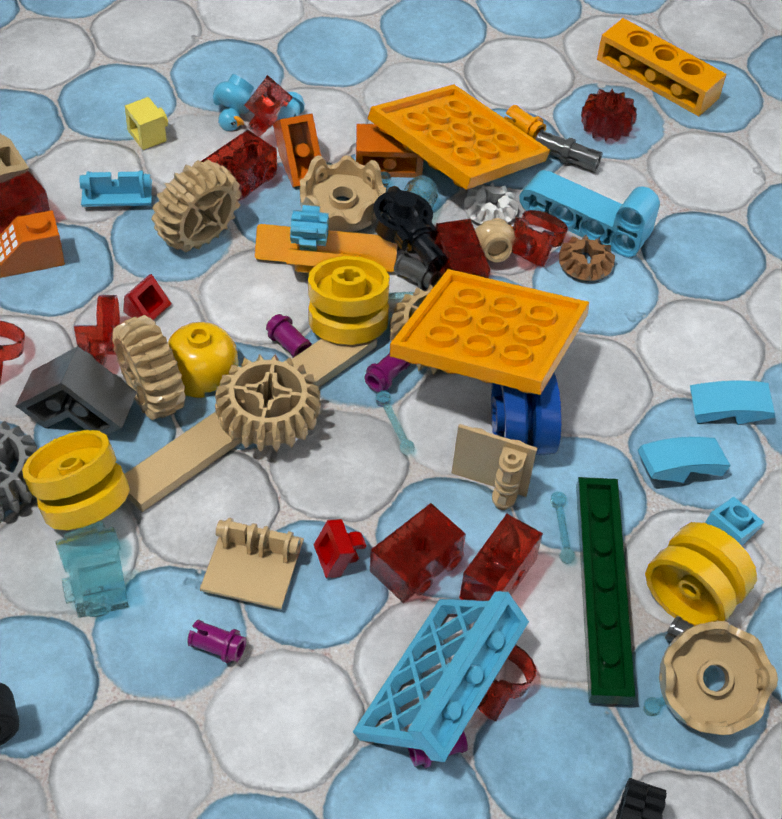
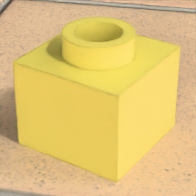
M149 97L125 105L127 130L142 150L166 142L165 127L168 126V119L161 107L157 108Z

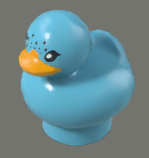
M232 74L228 81L219 83L213 93L215 105L223 104L229 108L223 110L218 117L220 127L226 131H233L240 125H244L240 114L248 113L253 105L250 95L254 87L235 74Z

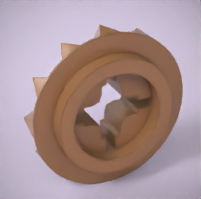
M585 234L580 240L572 236L568 243L562 244L559 253V263L562 269L574 278L584 281L600 280L608 276L614 267L615 255L611 253V245H602L600 237L590 240ZM584 252L589 253V256L592 258L590 263H587V259L583 255Z

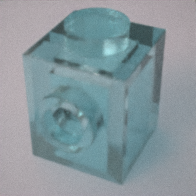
M119 550L67 560L70 577L62 578L66 604L75 603L78 618L87 616L102 617L111 611L129 608Z

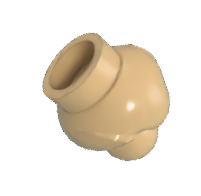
M501 218L484 221L473 230L471 235L472 247L477 255L492 262L506 260L510 256L516 241L513 227Z

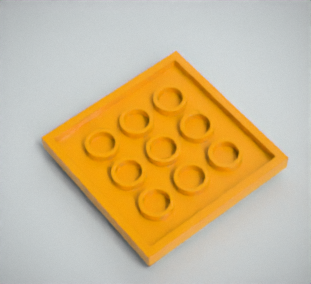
M455 84L372 106L367 118L377 125L381 132L394 137L403 144L406 150L416 153L426 160L430 167L440 170L451 178L455 185L466 190L545 162L550 153V149Z
M447 269L390 343V357L402 359L411 364H421L441 369L450 374H460L476 378L485 383H495L515 388L520 392L541 395L588 316L589 302Z

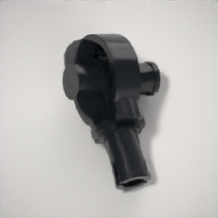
M397 186L390 187L386 193L376 199L371 223L373 229L380 237L389 242L396 243L398 245L397 251L407 250L410 254L416 253L431 273L435 272V268L437 271H440L447 264L448 257L434 242L437 239L438 230L432 223L433 210L427 200L413 192L400 190Z

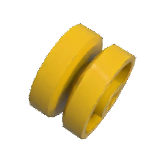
M354 256L335 257L318 263L310 271L308 277V297L310 299L308 321L313 333L323 340L347 345L366 343L380 337L387 329L389 320L390 276L386 269L373 260Z
M97 430L73 432L50 441L35 451L22 468L23 478L31 494L37 497L38 508L45 523L57 530L67 531L83 528L104 519L122 505L130 491L122 467L116 463L115 452L108 436Z
M690 522L681 527L671 538L667 548L661 550L648 564L645 572L647 586L662 608L672 617L680 616L683 620L694 626L714 621L726 622L733 614L736 606L744 601L757 582L756 566L748 552L739 542L720 528L701 522Z

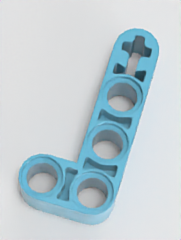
M546 170L539 171L519 195L522 207L529 213L580 237H584L585 234L590 240L600 237L602 245H611V251L625 257L636 255L651 235L660 207L658 195L647 187L641 186L633 189L624 203L621 204Z

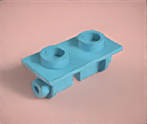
M143 170L137 172H118V179H112L111 172L87 171L86 175H80L79 177L80 189H82V207L152 205L151 175L144 174Z

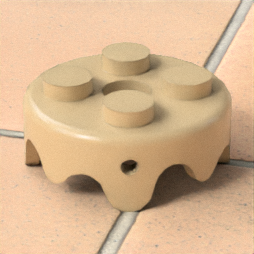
M320 155L314 157L309 165L307 174L300 180L301 208L303 205L320 206V212L329 213L328 230L353 232L372 225L371 219L374 203L380 195L386 193L379 164L375 160H371L366 165H361L348 155L343 156L339 162L333 165H327L325 159ZM344 196L350 199L347 201H339L336 198Z
M714 621L688 628L672 640L666 648L660 663L659 682L666 705L674 716L686 726L703 733L731 735L753 725L762 718L768 698L777 687L778 676L758 638L732 626L729 622ZM711 665L719 667L725 675V683L718 691L708 689L703 681L704 671Z

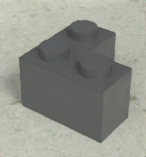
M77 346L32 370L15 406L45 428L69 417L85 430H97L109 435L122 429L137 392L127 385L121 377L113 374L96 361L90 353L83 351Z

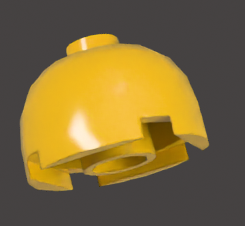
M208 322L189 323L175 331L167 342L172 349L175 360L178 362L177 366L182 374L181 379L185 386L184 393L186 396L194 398L205 397L204 393L217 390V387L220 386L222 375H229L231 365L239 366L235 342L224 329L216 324Z

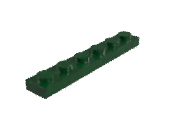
M578 477L576 494L589 703L632 705L635 699L618 479Z

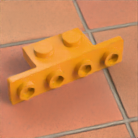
M257 225L256 259L294 264V271L310 273L318 263L327 259L354 256L373 260L383 266L387 272H394L398 245L383 239L379 235L328 230L326 246L317 245V251L300 250L299 244L291 243V227Z

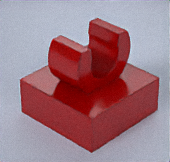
M342 519L327 520L313 544L326 578L341 577L349 563L359 560L356 550L367 547L362 533L357 531L347 533Z

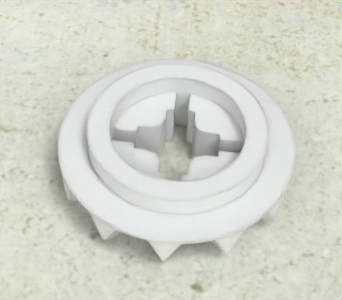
M493 182L488 187L481 184L476 189H469L464 200L466 214L479 224L494 218H501L509 223L516 217L519 206L515 193L507 192L506 185L500 188L495 187Z

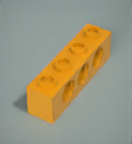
M622 18L601 36L597 60L691 113L700 116L720 98L726 73L625 18Z

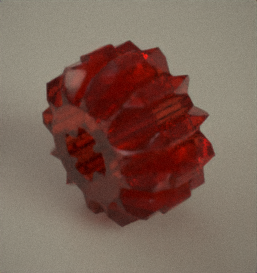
M599 89L597 94H589L581 111V122L584 125V131L592 132L593 138H604L605 142L608 138L619 142L621 136H629L637 118V108L634 107V99L625 98V92L618 94L613 89L610 92Z

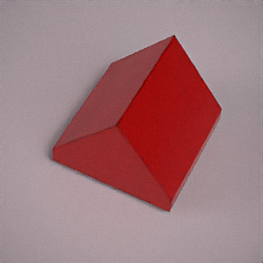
M149 274L124 296L123 313L131 318L146 315L154 320L172 303L154 276Z

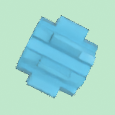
M303 205L302 211L293 210L290 229L291 243L299 244L300 250L317 251V245L326 246L329 213L320 212V206Z

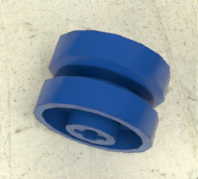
M553 373L541 395L524 393L515 388L492 383V433L510 440H519L527 445L536 447V455L555 454L559 448L562 426L560 392L555 373Z

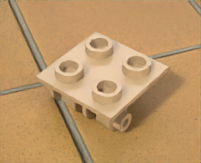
M459 424L451 473L495 487L492 494V502L498 509L506 510L515 504L518 495L527 496L537 448L519 440H510L488 433L481 428H472Z
M228 518L225 521L219 520L215 533L218 536V540L200 591L281 610L304 538L294 536V533L290 531L287 534L272 531L268 526H264L263 529L258 528V525L252 523L251 526L234 522L233 518Z

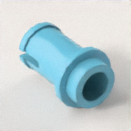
M287 92L280 98V111L276 121L299 116L304 111L305 103L300 94Z

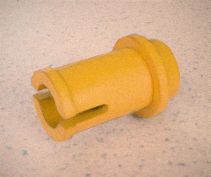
M513 105L507 110L506 114L512 118L510 119L505 116L504 119L535 140L540 130L546 131V124H544L541 117H533L517 105Z

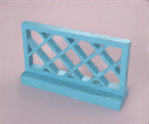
M495 591L489 601L439 599L353 730L357 738L361 741L420 749L426 753L430 760L445 762L529 623L509 592ZM448 614L458 615L454 619L450 620L449 622L441 626L442 622ZM475 622L473 627L470 629L469 625ZM460 630L463 631V634L444 644V639ZM436 645V650L420 658L424 651ZM454 655L453 659L449 663L448 658ZM441 663L442 667L423 678V672ZM414 678V684L398 692L403 684ZM433 689L432 692H431V694H430L429 697H428V696H427V692H428L429 690ZM419 697V703L401 713L400 707ZM392 713L390 720L375 727L381 718ZM411 724L407 730L408 732H406L404 727Z

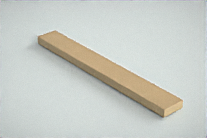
M377 338L355 345L336 344L320 339L291 359L294 363L293 367L304 364L306 374H313L315 385L321 387L377 347ZM216 412L212 413L126 472L125 476L130 488L127 498L141 512H144L242 442V438L232 441L229 431L222 430L220 419H218Z

